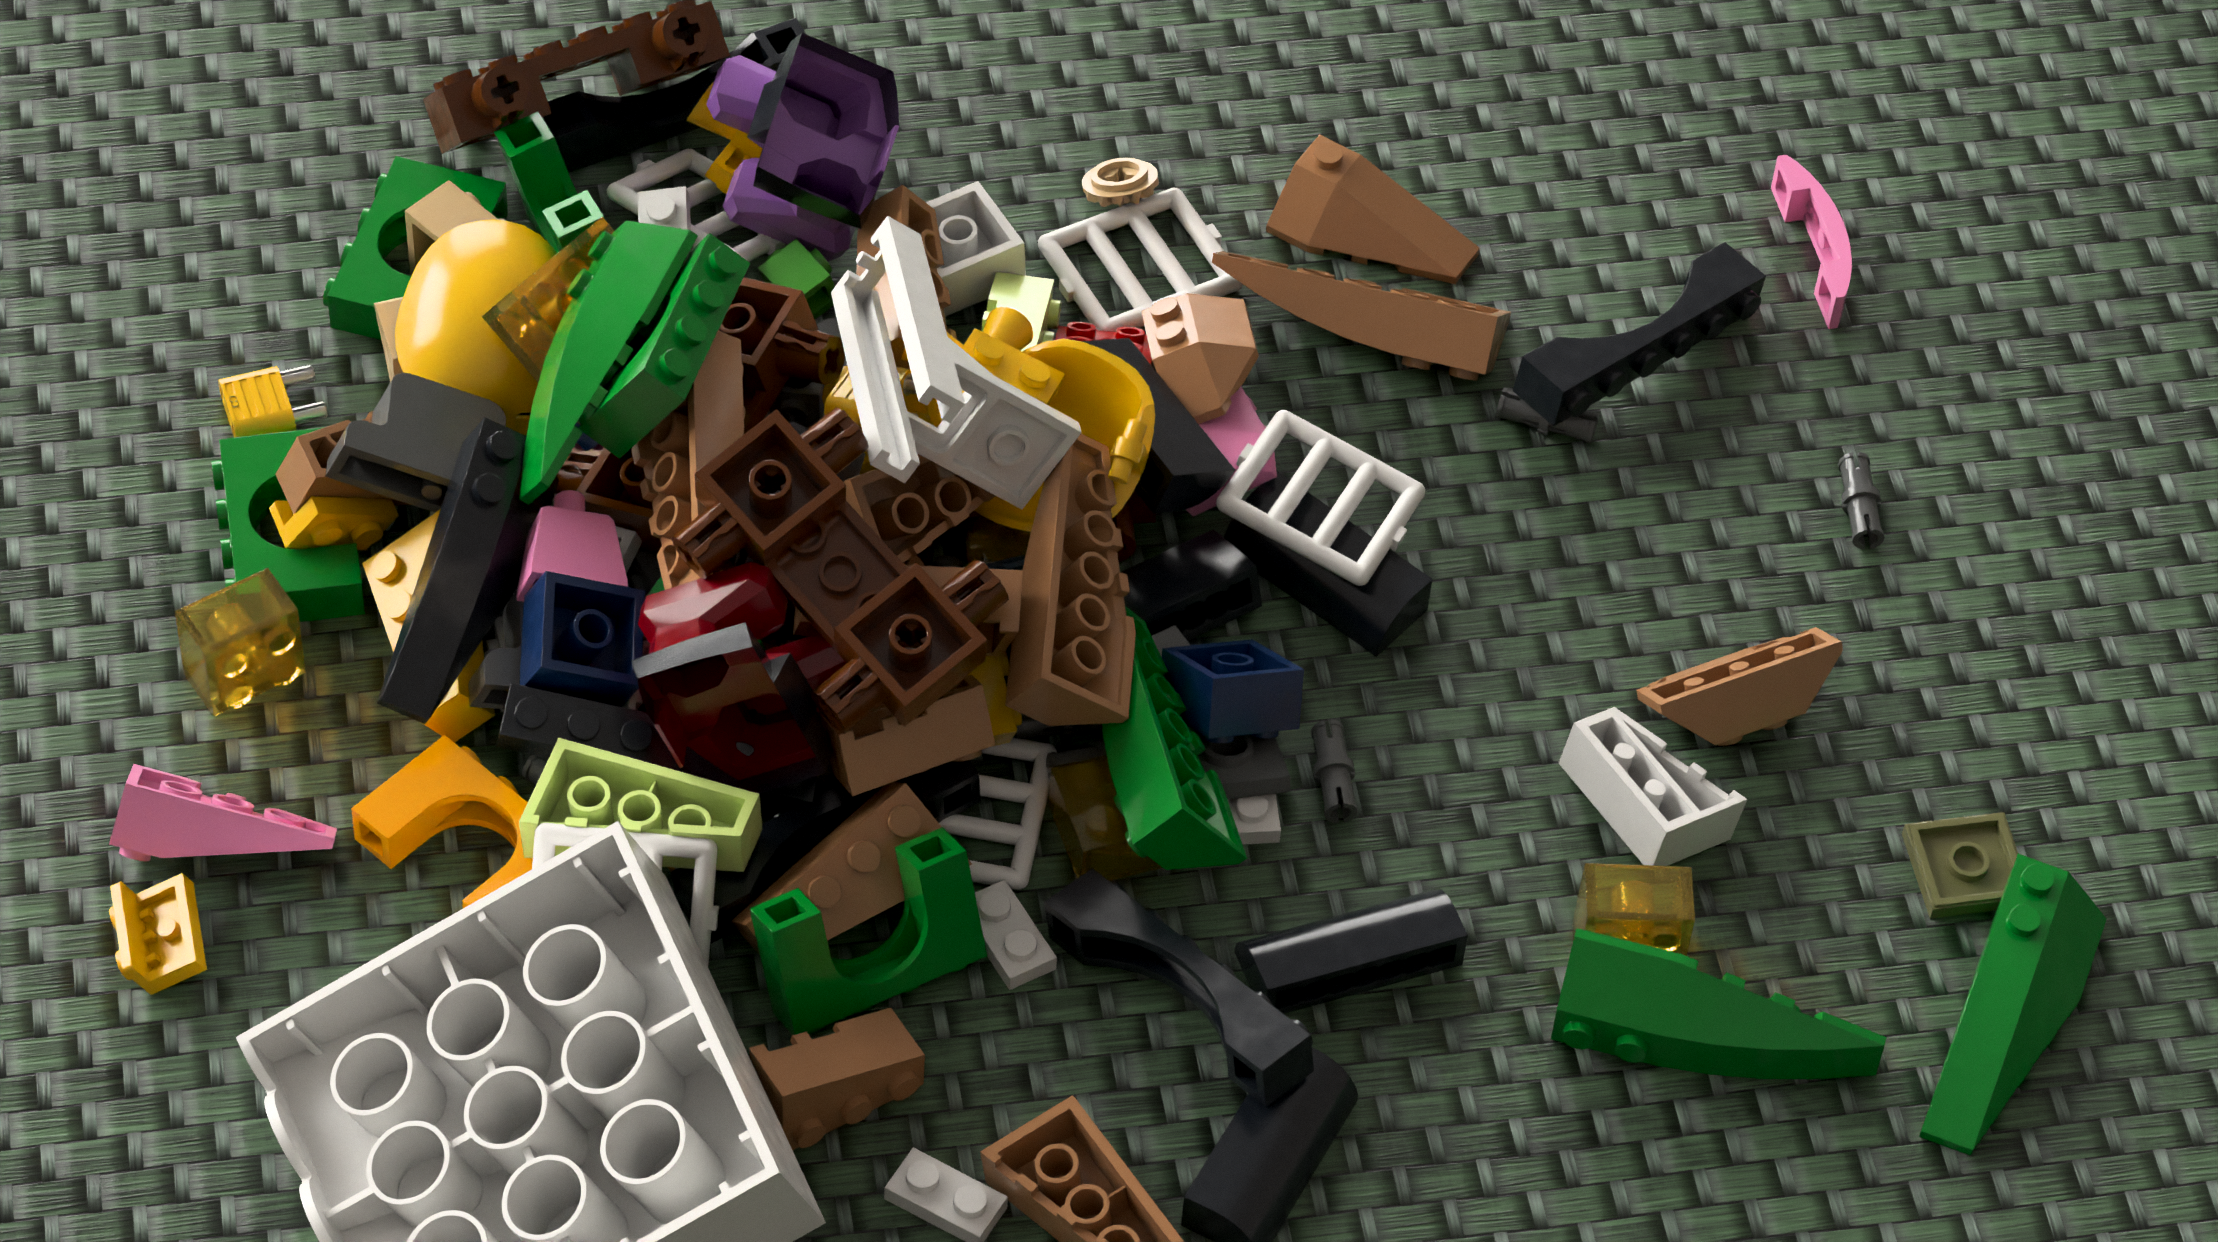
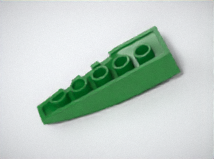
M626 220L612 234L603 231L591 247L588 256L594 261L589 270L583 268L578 273L567 290V294L573 298L563 314L546 355L532 403L524 447L520 500L527 505L550 487L583 433V430L575 426V424L583 425L599 407L608 392L603 386L610 381L619 367L624 366L633 351V348L628 344L642 326L647 327L657 312L698 237L691 230Z
M1125 606L1126 615L1134 618L1136 630L1129 718L1123 723L1102 724L1109 770L1117 793L1113 796L1116 807L1124 816L1128 831L1125 832V838L1131 849L1139 857L1145 858L1148 856L1165 870L1240 864L1247 859L1223 785L1215 771L1210 769L1205 772L1198 758V755L1206 749L1198 733L1190 732L1184 720L1179 716L1187 709L1179 693L1163 677L1168 672V669L1145 621Z
M2018 853L1997 907L1919 1137L1971 1156L2005 1108L2010 1097L2021 1086L2043 1051H2046L2058 1030L2078 1006L2107 918L2068 871Z
M1579 928L1576 929L1551 1035L1552 1040L1564 1042L1576 1049H1592L1615 1055L1627 1062H1643L1655 1066L1709 1075L1756 1079H1831L1873 1076L1877 1073L1886 1042L1885 1036L1826 1012L1817 1013L1814 1017L1802 1013L1795 1004L1794 999L1776 992L1769 999L1744 989L1746 980L1727 972L1722 977V980L1697 970L1699 961L1683 954Z

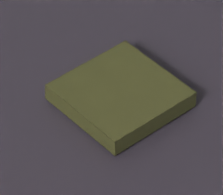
M2004 812L1904 825L1902 836L1930 919L1997 910L2004 887L2018 855Z

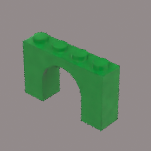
M537 111L515 123L494 131V134L531 222L538 233L555 249L574 280L583 268L589 270L594 261L588 256L594 242L603 231L608 233L610 231L603 214L588 190L577 193L556 140Z
M396 156L388 173H381L375 188V199L371 207H365L360 215L358 234L354 242H348L343 249L340 263L341 268L337 277H330L325 286L323 304L329 308L330 327L381 340L374 303L403 297L411 278L409 275L396 271L384 261L394 248L407 241L406 209L450 180L462 191L472 193L480 201L482 207L496 218L506 220L508 216L506 182Z
M711 233L688 253L651 322L647 327L642 326L638 331L647 341L633 359L603 386L608 392L591 417L583 425L579 426L583 433L620 459L685 401L750 262Z
M321 428L219 439L221 460H213L211 463L215 491L225 490L226 499L216 500L219 530L229 529L230 538L220 539L224 570L234 569L235 578L225 579L228 610L239 609L241 629L365 614L357 543L308 549H287L267 542L255 531L261 520L270 513L269 508L276 500L287 501L275 474L297 436Z
M943 827L895 847L905 896L903 914L893 934L880 947L864 956L854 959L831 958L822 914L799 888L749 908L773 1014L792 1035L806 1031L808 1034L818 1032L828 1024L854 1013L867 1011L879 1002L900 993L913 991L923 983L949 972L959 971L968 964L987 956L967 851Z

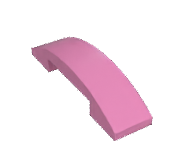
M1780 155L1777 157L1771 190L1785 223L1804 221L1821 263L1814 295L1828 329L1838 328L1852 271L1851 246L1847 230L1837 207L1822 185L1788 155Z

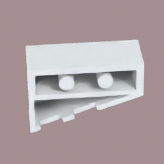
M1612 707L1574 722L1559 765L1650 873L1731 840L1747 799L1735 790L1728 795L1705 779L1707 773L1705 769L1695 762L1689 767L1665 751L1666 742L1616 707Z

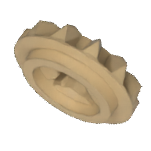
M1116 158L1102 162L1088 171L1082 179V188L1087 200L1094 203L1099 202L1103 207L1111 204H1118L1122 207L1123 204L1129 202L1137 204L1140 198L1153 195L1154 188L1159 185L1157 169L1152 164L1135 158Z

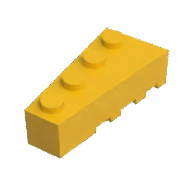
M440 510L362 563L393 652ZM482 641L430 719L424 724L441 736L446 735L454 743L495 716L493 708L470 707L468 684L484 660Z

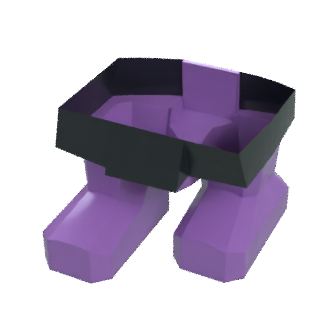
M801 33L790 42L777 71L741 55L726 59L717 71L706 105L714 120L747 133V137L763 148L760 158L755 157L743 160L733 173L723 203V208L729 220L787 245L797 239L809 252L814 248L817 249L827 261L841 257L849 249L855 228L862 229L868 218L899 128L898 98L894 72L804 33Z

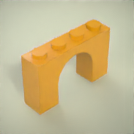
M446 735L442 736L351 808L355 840L390 869L395 867L432 836L448 828L475 825L489 828L504 836L515 849L512 857L498 872L462 900L463 908L532 870L533 858H524L519 820L528 802L518 794L514 785L503 776L496 777L482 765L478 756L466 746L459 747Z

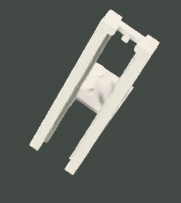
M887 216L871 237V243L880 248L879 252L875 257H872L861 251L856 258V263L865 268V271L861 276H858L847 270L831 292L860 423L869 445L867 453L870 465L906 483L920 464L918 454L1010 504L1023 509L1082 433L1079 422L994 376L948 338L921 234ZM885 272L887 273L918 401L928 405L932 398L937 400L942 419L938 427L907 411L879 293L874 290V287Z

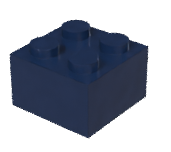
M545 571L524 595L519 685L622 707L639 689L631 661L643 656V632L638 626L641 607L645 601V591Z
M1253 639L1162 648V659L1168 669V672L1163 677L1179 693L1187 709L1179 716L1188 727L1202 734L1204 740L1212 743H1229L1234 740V736L1239 735L1275 738L1279 735V731L1300 728L1304 669Z

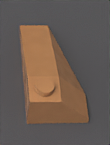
M1320 134L1294 164L1266 225V232L1309 253L1323 255L1326 249L1352 255L1351 262L1367 265L1368 259L1395 264L1399 272L1456 284L1480 252V248L1361 154Z

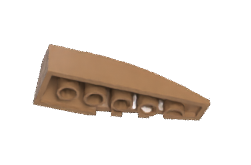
M1225 251L1213 253L1212 263L1253 292L1297 317L1339 336L1392 354L1403 356L1401 364L1414 368L1430 370L1431 362L1450 366L1449 375L1477 381L1479 373L1488 374L1493 371L1510 321L1511 312L1406 288H1402V290L1391 289V292L1381 290L1382 286L1372 281L1344 278V281L1335 280V275L1328 272L1306 268H1297V271L1287 269L1288 265L1284 263Z
M719 330L685 401L632 447L634 464L642 467L645 474V479L639 484L642 497L652 503L654 511L653 516L648 520L651 535L660 538L662 544L657 554V560L665 590L701 578L686 564L672 542V537L707 510L696 497L694 474L744 435L745 407L743 406L742 380L744 367L742 364L741 340Z
M1084 434L1079 435L1044 481L1023 565L1019 632L1011 643L1005 706L1048 726L1123 723L1129 718L1136 630L1134 618L1126 615L1124 596L1130 592L1127 574L1120 573L1117 552L1123 548L1121 529L1116 528L1112 520L1111 508L1117 502L1114 482L1108 478L1111 469L1109 448Z

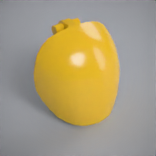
M490 219L470 222L443 234L428 248L417 263L399 308L395 327V343L403 373H411L491 400L504 411L506 427L527 435L530 415L518 414L531 412L546 355L563 314L573 298L567 294L573 279L555 249L540 234L530 228L504 220Z
M1058 339L1027 348L1022 352L1065 373L1061 387L1049 406L1078 421L1081 434L1108 446L1111 462L1108 478L1114 482L1117 502L1111 508L1112 518H1114L1132 495L1145 469L1154 434L1155 404L1149 385L1139 372L1123 359L1085 342ZM1044 482L1023 509L995 496L990 501L984 502L975 511L998 524L1031 533Z

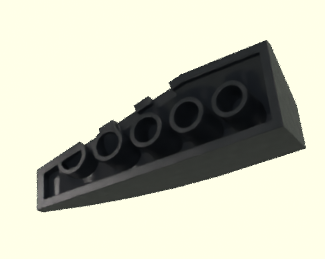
M484 417L462 443L377 704L426 724L517 589L529 530L540 509L552 505L559 479L556 476L550 487L529 505L520 500L526 435Z

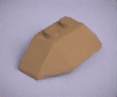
M1187 293L1176 298L1167 297L1160 299L1150 308L1142 310L1152 361L1159 376L1198 424L1225 415L1232 404L1230 397L1243 385L1259 357L1244 299Z
M1815 627L1802 631L1793 637H1782L1663 677L1650 683L1648 686L1636 690L1638 700L1710 743L1719 746L1732 745L1742 740L1743 735L1760 729L1771 730L1780 728L1787 723L1788 719L1805 714L1843 652L1842 641Z

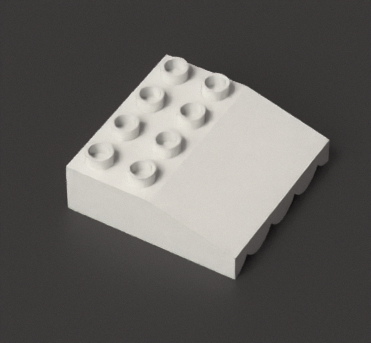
M619 821L236 1037L247 1062L267 1092L264 1103L269 1122L282 1150L302 1180L299 1188L301 1201L319 1242H793L826 1223L666 876Z

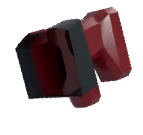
M748 562L712 574L706 579L700 578L646 596L641 607L638 626L650 644L649 654L631 661L645 709L679 768L686 774L759 794L826 773L833 754V748L818 715L820 710L814 703L811 692L847 664L820 633L764 651L758 639L781 628L785 621L788 603L769 567ZM736 742L748 743L755 751L750 756H747L737 749Z

